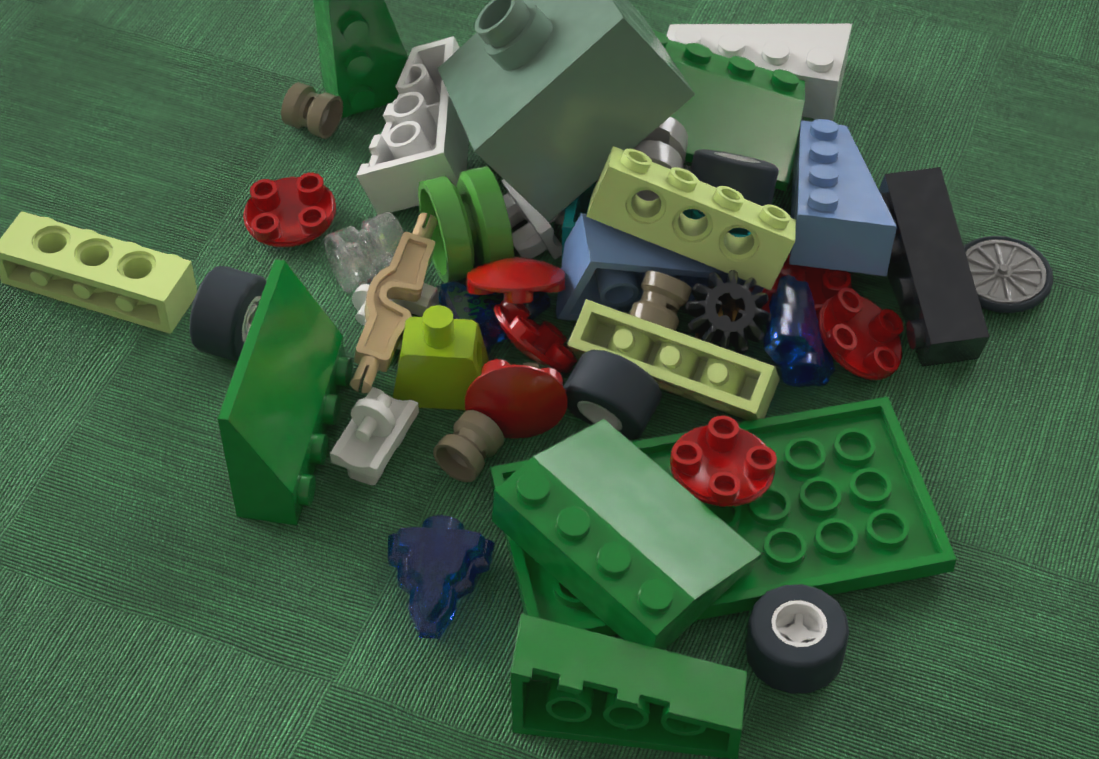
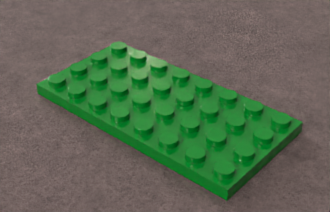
M888 397L738 423L739 428L757 436L767 447L776 453L777 461L773 482L761 497L747 504L716 506L705 502L702 503L761 553V558L696 620L752 610L754 604L766 592L783 585L803 584L820 589L828 595L954 572L956 556ZM687 432L632 441V443L674 478L670 468L671 451L675 443ZM528 460L490 466V480L493 492ZM504 532L525 615L607 636L618 635Z

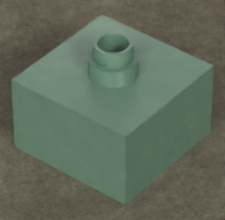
M492 0L484 7L475 22V31L477 33L437 68L474 151L548 222L554 219L599 179L613 146L622 150L634 149L695 95L645 18L628 0Z

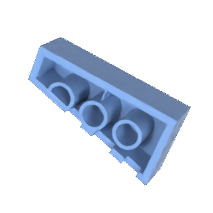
M827 119L801 120L792 171L791 218L796 220V238L790 251L789 264L887 276L897 226L847 126L837 125L835 122Z

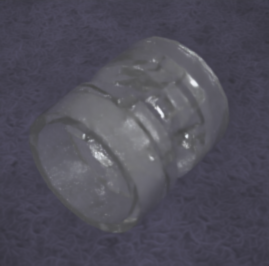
M385 212L364 220L361 223L360 231L349 226L325 236L324 245L330 266L338 283L345 292L352 293L360 285L370 284L376 274L390 266L404 233L392 213Z

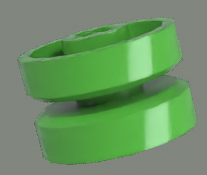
M488 166L460 172L457 187L447 176L419 182L418 199L420 214L428 213L425 227L430 215H433L438 221L431 240L435 241L432 261L443 283L467 278V273L473 269L475 262L478 266H481L491 261L514 257L512 232L506 205L499 184Z

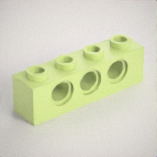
M614 146L593 190L586 216L728 274L729 271L735 270L738 272V278L747 280L752 277L757 281L756 285L768 290L772 289L796 238V220L791 218L783 209L769 204L764 206L744 199L743 195L735 189L727 186L716 188L699 181L688 170L679 167L669 169L652 162L650 157L635 149L622 150ZM649 190L656 193L659 198L653 201H646L641 199L636 193ZM688 209H697L703 212L705 216L700 219H690L682 212ZM733 228H744L750 231L751 234L746 237H735L728 231Z
M21 211L0 238L1 283L171 334L197 293L192 261L174 254H165L148 249L134 242H125L104 236L89 229H80L63 224L49 217H40Z
M587 299L567 345L578 359L581 358L583 353L590 350H604L620 355L648 372L658 383L660 389L748 421L765 418L780 380L773 365Z

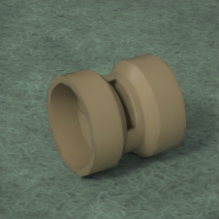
M297 82L290 87L284 97L281 118L284 124L299 129L307 127L311 134L327 139L332 136L340 123L343 113V101L340 97L327 92L318 94L314 87Z
M652 270L647 271L641 284L643 290L641 300L634 302L629 315L676 331L680 322L677 317L679 308L686 305L693 289L686 283L667 274Z
M467 410L454 423V433L446 434L434 447L433 451L438 465L448 475L462 482L474 481L484 469V459L493 457L504 444V436L501 429L490 417L475 410Z

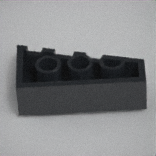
M941 167L884 174L879 192L897 226L887 276L906 324L907 340L910 348L916 351L921 367L979 359L990 336Z

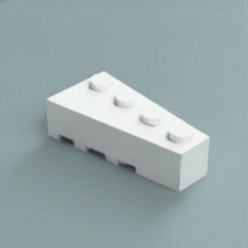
M670 24L667 37L670 40L686 45L688 43H698L708 47L712 53L728 58L732 56L744 57L752 61L756 66L771 71L782 69L792 72L800 80L805 81V103L802 117L831 121L834 119L847 63L852 24Z
M454 36L412 48L396 84V89L399 92L398 97L387 105L383 114L386 121L385 127L381 134L374 135L370 143L371 159L369 163L361 164L356 175L378 216L418 206L419 182L447 176L457 187L460 172L466 171L469 138L437 69L460 48Z

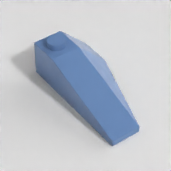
M581 213L564 244L561 269L565 272V290L558 292L556 316L557 319L577 321L586 299L621 312L631 311L634 302L641 300L643 294L641 284L647 271L652 270L667 274L686 283L692 289L697 283L708 287L707 279L709 274L716 272L723 283H726L728 273L586 217L587 214ZM741 278L737 280V284L742 286L746 282V280ZM755 285L751 294L761 293L764 288ZM692 292L688 302L695 300Z

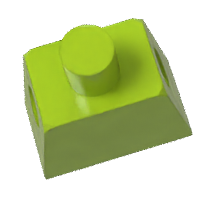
M442 305L427 308L422 317L406 319L393 398L402 401L412 400L418 402L419 408L465 410L466 391L470 384L481 375L483 365L489 361L479 324L468 319H453L452 311Z

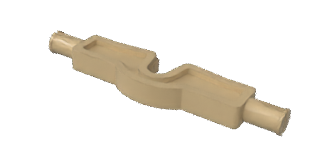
M421 213L418 216L413 232H404L402 234L390 266L382 269L369 285L365 302L366 324L354 355V362L359 365L350 382L351 387L357 392L363 380L361 393H369L377 372H386L388 370L393 355L403 338L405 321L412 316L408 309L389 299L416 302L421 298L425 275L435 248V241L431 240L438 221L433 215H430L426 227L428 213Z

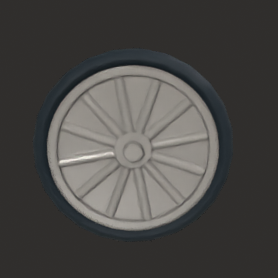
M1006 236L982 237L964 245L981 308L999 313L1023 312L1042 303L1051 292L1053 286L1051 266L1043 254L1032 245Z

